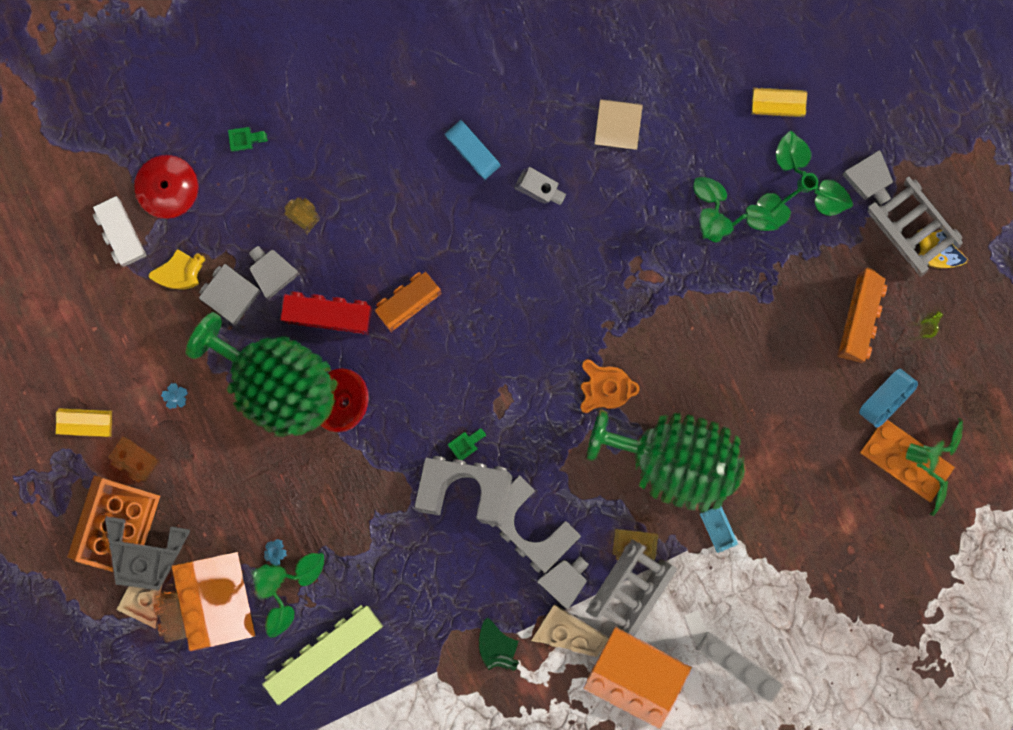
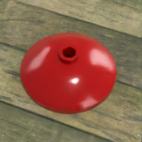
M171 155L157 156L147 161L138 171L134 184L135 196L140 206L150 215L162 219L176 218L186 213L194 204L198 195V179L192 167L181 158ZM164 181L168 182V187L165 189L161 188V183Z
M339 368L328 372L330 379H335L338 384L336 389L331 391L333 400H335L332 411L324 423L320 425L328 431L337 433L345 432L355 427L363 418L368 406V389L362 377L352 370Z

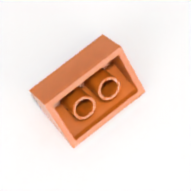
M418 272L410 279V284L406 287L401 285L394 290L393 297L389 300L384 298L376 304L377 309L374 311L390 332L442 294L440 288L426 272L423 274Z

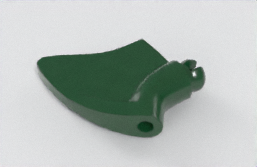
M489 618L484 620L479 635L481 659L488 670L494 667H501L515 671L519 661L513 659L519 641L504 635Z

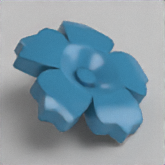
M171 383L167 387L168 391H162L161 396L164 401H168L166 407L169 409L176 408L177 405L181 408L186 405V398L184 396L188 394L187 389L183 387L178 388L176 383Z
M276 539L275 541L267 542L265 545L268 551L264 552V558L274 566L280 565V559L283 560L287 556V551L282 549L284 546L282 540Z

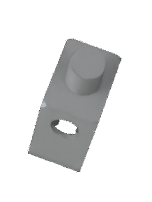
M880 150L842 174L864 200L874 195L878 203L882 205L891 199L885 188L892 184L893 181Z
M531 167L523 169L514 189L544 204L549 203L551 200L561 205L566 196L565 193L556 189L559 183ZM542 185L546 188L545 193L541 191Z
M257 246L249 253L256 262L249 269L268 300L300 275L295 268L274 250L265 254Z
M580 556L572 565L563 560L537 582L568 610L587 581L581 573L589 564Z

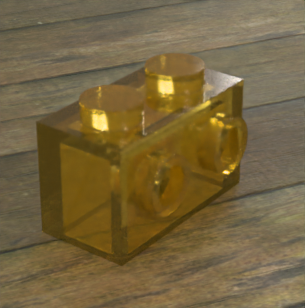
M297 197L295 201L291 199L284 208L286 210L284 214L287 219L307 235L321 219L319 214L314 211L316 209L314 205L306 198L301 200Z
M620 529L614 530L612 555H616V560H619L625 547L632 539L646 547L643 551L644 555L652 560L656 559L658 534Z

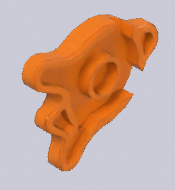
M589 359L583 362L582 368L590 377L589 382L581 384V390L585 394V400L580 406L583 413H589L595 408L616 409L639 393V385L632 381L622 369L611 366L600 367Z

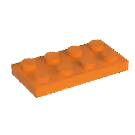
M887 420L883 425L876 428L859 453L926 501L931 502L940 490V482L922 468L917 467V463L906 459V453L911 443L922 447L924 445ZM940 457L934 473L946 481L955 467ZM929 462L928 464L923 463V465L929 468Z

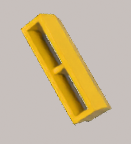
M753 88L751 114L804 117L806 115L807 92L802 90Z
M59 408L56 412V434L111 437L112 411Z

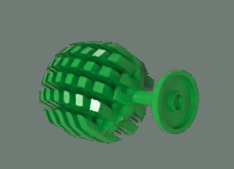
M212 312L199 323L188 341L186 356L191 359H197L211 348L233 362L230 373H232V380L234 382L229 383L227 392L235 394L234 399L238 402L233 403L237 412L242 411L246 419L253 420L255 425L263 427L268 433H275V437H285L290 434L296 436L305 434V432L310 430L313 431L329 417L335 402L331 391L336 389L338 383L335 379H330V375L327 372L331 371V367L327 361L322 362V357L312 353L307 347L301 346L299 342L290 340V337L284 336L274 339H261L256 343L249 344L240 352L217 337L222 324V319L218 314Z
M600 409L593 426L586 453V460H595L601 444L635 453L636 469L639 466L642 469L639 481L641 488L645 489L647 482L651 481V497L657 499L662 490V502L669 504L673 498V506L681 508L685 502L686 509L693 511L699 503V512H707L713 501L712 509H720L726 497L733 495L737 491L745 473L744 456L742 459L741 457L740 459L738 458L741 442L739 437L735 435L732 444H729V428L722 426L718 434V423L710 421L706 428V419L699 417L693 425L694 417L688 414L685 415L680 423L681 413H673L668 424H665L667 415L659 416L655 427L651 430L649 428L638 441L607 432L605 429L608 413Z

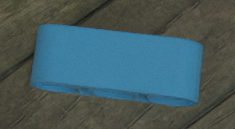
M461 120L445 133L447 139L484 180L501 166Z
M896 370L863 404L860 409V415L876 428L880 427L916 390L918 382L904 370Z

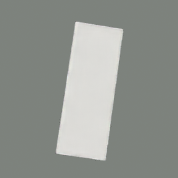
M697 610L685 615V619L698 647L707 634V630Z

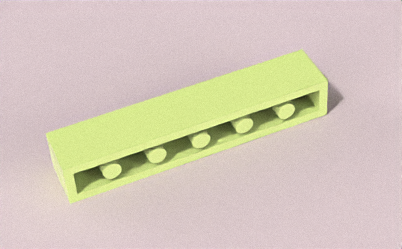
M362 605L351 612L352 618L348 621L343 618L334 625L336 630L330 634L326 631L317 638L319 642L313 647L310 644L299 651L300 657L296 660L291 657L282 664L284 669L278 673L274 670L265 677L267 681L263 686L278 705L383 627L369 606L365 608Z

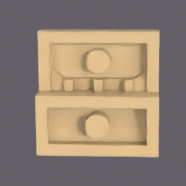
M600 99L595 144L637 150L642 104Z

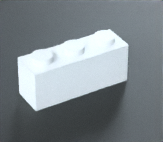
M117 196L93 207L96 212L93 214L97 225H102L105 231L102 233V236L107 245L111 244L114 250L111 252V255L116 264L120 263V265L125 267L146 257V253Z

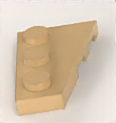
M128 586L117 610L156 628L161 588L158 591Z
M554 604L531 641L598 657L609 637Z

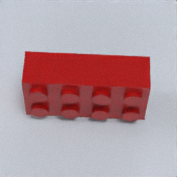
M290 291V295L284 294L281 321L285 324L369 335L372 308L368 306L366 301L354 300L353 304L347 303L346 299L333 297V300L330 301L326 300L322 295L312 294L311 298L304 297L305 295L300 292Z

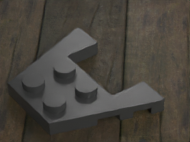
M106 516L105 520L116 584L159 591L188 537L190 529L171 526L167 548L122 542L125 519Z

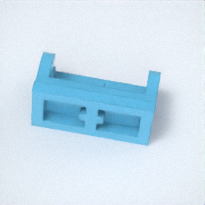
M722 506L720 509H709L707 512L700 513L717 553L739 545Z

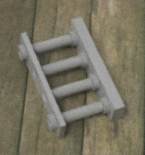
M908 177L904 182L907 187L884 206H878L876 202L868 207L867 212L921 278L928 272L929 261L952 244L959 249L963 243L961 241L963 238L956 229L952 230L921 192V185L915 179L912 181ZM913 194L920 205L899 221L892 223L887 217L889 215L888 212ZM927 211L934 221L910 239H905L901 234V229ZM940 227L947 238L926 254L918 255L914 250L915 245Z
M633 539L625 547L623 554L594 599L589 603L585 612L598 621L603 615L617 624V628L635 636L677 571V568L663 559L656 563L643 554L646 547ZM637 560L653 570L647 581L631 572ZM625 579L641 588L635 599L619 590ZM614 597L629 606L623 618L607 608Z

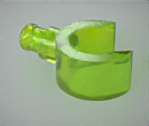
M937 311L936 315H933L931 319H925L920 322V324L930 323L934 327L933 333L931 335H923V338L929 339L938 333V323L941 317H943L940 311Z

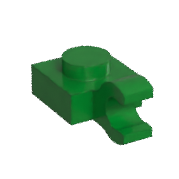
M250 127L228 130L231 152L253 149L252 143L268 141L265 131L251 133Z
M482 428L470 437L464 432L450 442L448 446L459 460H464L478 450L475 443L484 438L486 434Z

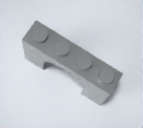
M433 456V459H425L415 508L419 512L440 516L444 495L448 486L460 478H473L479 482L482 491L477 519L481 523L502 526L512 481V475L507 472L506 468L495 466L494 469L486 468V465L474 463L473 466L466 465L465 461L456 459L453 462L445 461V458Z
M519 476L510 486L502 526H498L502 530L499 534L507 542L512 540L517 545L514 549L523 558L527 555L532 560L530 565L538 573L541 570L546 573L581 535L565 521L545 541L532 543L521 538L515 530L514 516L517 509L535 490Z
M707 632L696 648L697 651L769 702L773 701L783 686L778 680L710 632Z

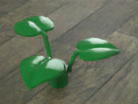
M793 131L788 132L779 142L776 150V160L783 170L794 168V171L802 176L797 181L798 189L782 201L776 194H765L759 198L756 205L770 211L779 226L785 224L791 214L790 209L784 204L800 192L808 193L814 190V193L817 194L814 200L815 206L821 214L826 216L837 215L851 208L853 202L847 191L839 183L832 180H824L818 186L816 175L798 169L805 167L809 163L811 151L808 145L796 136Z
M697 177L694 179L693 190L697 197L705 202H715V209L706 208L700 214V226L704 238H708L713 242H720L723 236L729 235L733 231V227L743 219H747V224L757 230L774 231L779 229V224L770 211L759 205L748 206L745 210L746 214H742L732 223L727 217L718 212L719 201H725L727 198L725 188L719 182L710 178Z
M958 418L959 424L948 447L943 448L944 441L939 442L935 447L925 445L922 447L911 443L906 453L907 460L917 463V467L922 468L940 482L936 507L929 514L931 516H934L944 503L948 489V481L943 480L934 471L942 451L950 452L952 456L961 442L963 420ZM929 462V468L923 465V463L928 464Z
M322 552L310 553L301 558L295 568L296 575L285 573V570L280 566H269L267 564L261 566L258 570L252 571L256 594L260 598H268L273 595L279 604V608L272 609L266 618V633L270 638L283 633L289 628L294 619L293 608L291 606L284 607L276 594L277 587H280L285 577L292 580L298 579L300 586H307L313 583L321 574L324 566V554Z

